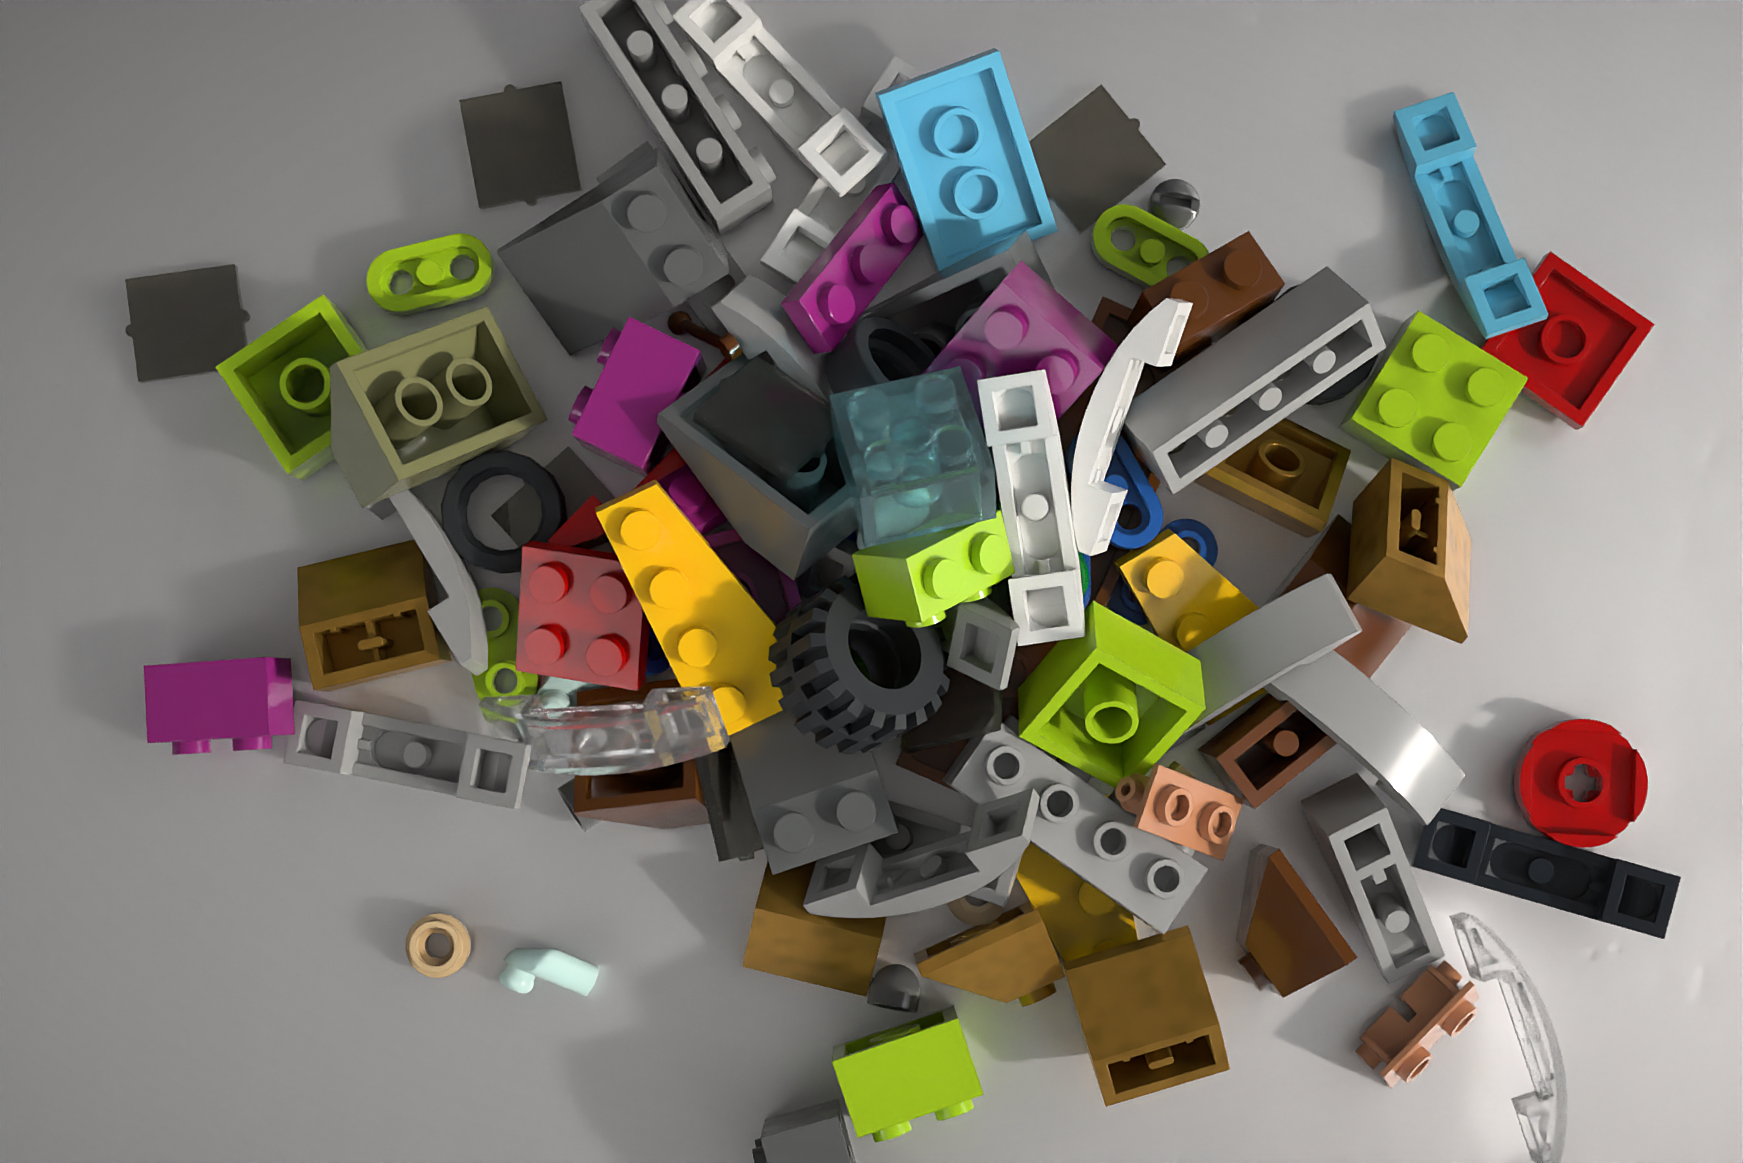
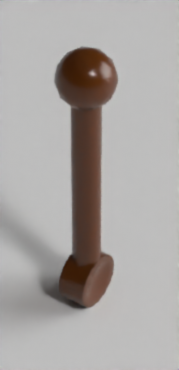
M676 311L669 316L667 324L673 334H689L719 349L729 362L742 355V349L732 334L727 333L724 336L713 333L693 323L692 318L684 311Z

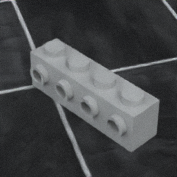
M588 0L578 6L586 28L720 236L772 204L773 196L769 183L776 180L773 170L757 147L747 151L736 134L735 130L742 127V124L726 97L720 94L713 98L701 78L708 74V71L689 41L679 45L667 27L674 19L663 0Z
M1326 266L1131 401L1122 429L1135 455L1174 495L1387 348L1370 303Z
M1008 715L1005 721L1001 723L997 719L986 716L942 781L978 806L1034 788L1040 799L1030 843L1145 924L1165 934L1208 871V868L1192 858L1196 851L1133 827L1137 815L1127 812L1122 808L1120 801L1116 798V789H1113L1107 798L1087 784L1092 777L1091 775L1058 757L1056 760H1053L1036 748L1034 744L1019 737V720L1015 717Z

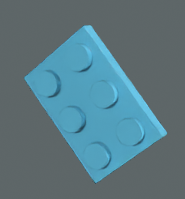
M995 48L875 92L936 272L1024 230L1027 231L1031 241L1058 231L999 50Z

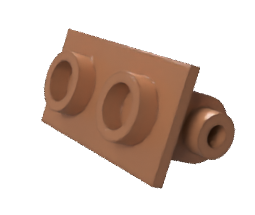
M1155 763L1150 777L1142 774L1124 777L1118 782L1115 791L1116 798L1120 801L1122 808L1127 812L1137 815L1133 827L1222 861L1224 860L1244 801L1240 797Z
M1445 960L1437 968L1429 965L1419 978L1400 996V999L1416 1013L1409 1022L1390 1006L1359 1037L1363 1043L1355 1050V1053L1373 1070L1383 1062L1386 1067L1379 1074L1390 1088L1400 1079L1405 1083L1414 1080L1433 1058V1055L1428 1050L1445 1033L1451 1037L1459 1034L1478 1012V1009L1473 1005L1480 998L1475 985L1469 981L1459 990L1456 985L1463 977Z

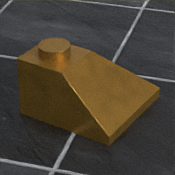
M1030 901L1002 913L1000 917L991 923L975 925L914 953L915 962L922 977L1004 1003L1018 998L1022 1007L1034 1004L1057 992L1053 982L1065 977L1038 909Z

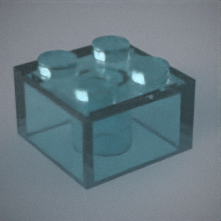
M960 366L829 395L835 448L865 548L996 518L995 467Z

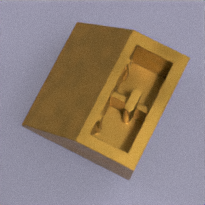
M1391 458L1353 501L1347 599L1462 644L1468 638L1471 538L1448 480Z
M414 539L297 567L299 630L313 690L329 692L452 662L449 646L428 613V610L439 604L430 564Z
M1188 925L1166 931L1165 934H1156L1063 962L1087 1051L1106 1107L1230 1070L1220 1024Z

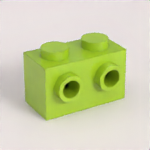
M945 507L852 554L867 616L906 621V625L911 628L926 627L942 621L946 617L945 610L958 603L972 602L992 593V585L1015 573L1001 510Z

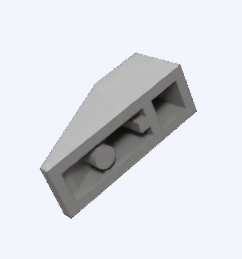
M1355 773L1301 800V805L1319 849L1386 982L1390 984L1444 957V951L1388 809L1361 776Z

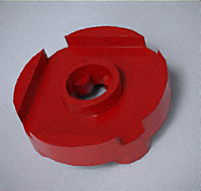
M1591 719L1563 720L1531 735L1526 742L1525 749L1518 758L1514 773L1515 796L1527 825L1552 841L1574 847H1596L1607 844L1618 836L1616 835L1624 831L1630 822H1635L1642 812L1647 798V770L1637 749H1633L1628 740L1620 735L1622 733L1613 726ZM1582 764L1584 765L1585 775L1596 778L1595 790L1585 791L1583 801L1578 802L1574 800L1573 791L1565 788L1566 776L1573 775L1576 765Z

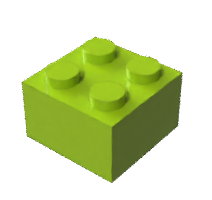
M322 294L217 365L216 369L287 474L304 481L335 460L331 450L330 367L340 360L367 351V348L339 307Z
M1418 310L1402 323L1338 428L1389 460L1394 458L1448 480L1452 491L1463 486L1529 378Z
M1093 601L1084 611L1086 636L1059 640L1018 688L1019 737L1116 788L1118 782L1124 777H1129L1133 774L1146 775L1154 766V763L1156 764L1206 709L1201 661Z
M954 1005L833 1047L832 1064L857 1138L872 1133L874 1142H882L901 1136L912 1130L909 1122L912 1119L932 1112L935 1113L937 1121L950 1119L974 1109L972 1099L984 1095Z

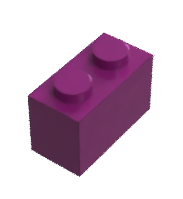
M259 657L144 666L147 743H172V755L212 753L211 740L232 739L233 751L272 749V736L295 735L291 658Z

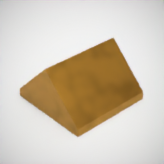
M1284 418L1195 479L1194 483L1296 534L1309 538L1321 533L1328 522L1351 450Z
M817 860L774 875L767 861L742 967L867 997L887 916L842 918L810 914L804 908L803 903Z

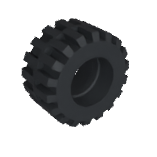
M857 573L849 578L844 575L794 607L785 614L786 619L777 625L773 633L777 642L769 647L768 660L776 664V669L769 673L772 687H778L782 692L783 698L779 699L778 702L784 713L791 710L797 720L794 726L803 735L809 731L815 734V743L825 749L836 744L839 753L853 754L858 750H861L863 754L873 751L927 721V717L936 713L941 706L942 701L939 697L948 691L950 679L943 674V671L950 668L947 666L949 653L942 651L941 643L946 640L942 628H935L934 625L911 628L906 625V621L868 617ZM849 646L852 647L864 661L868 669L871 681H869L855 665L850 654Z

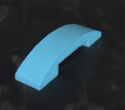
M1451 92L1394 111L1393 120L1403 157L1425 221L1459 297L1484 338L1488 339L1547 319L1548 312L1525 258L1517 260L1473 156L1477 145L1455 93Z

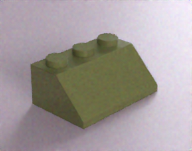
M488 306L340 360L330 367L331 450L362 508L458 469L463 463L482 453L506 449L548 420Z

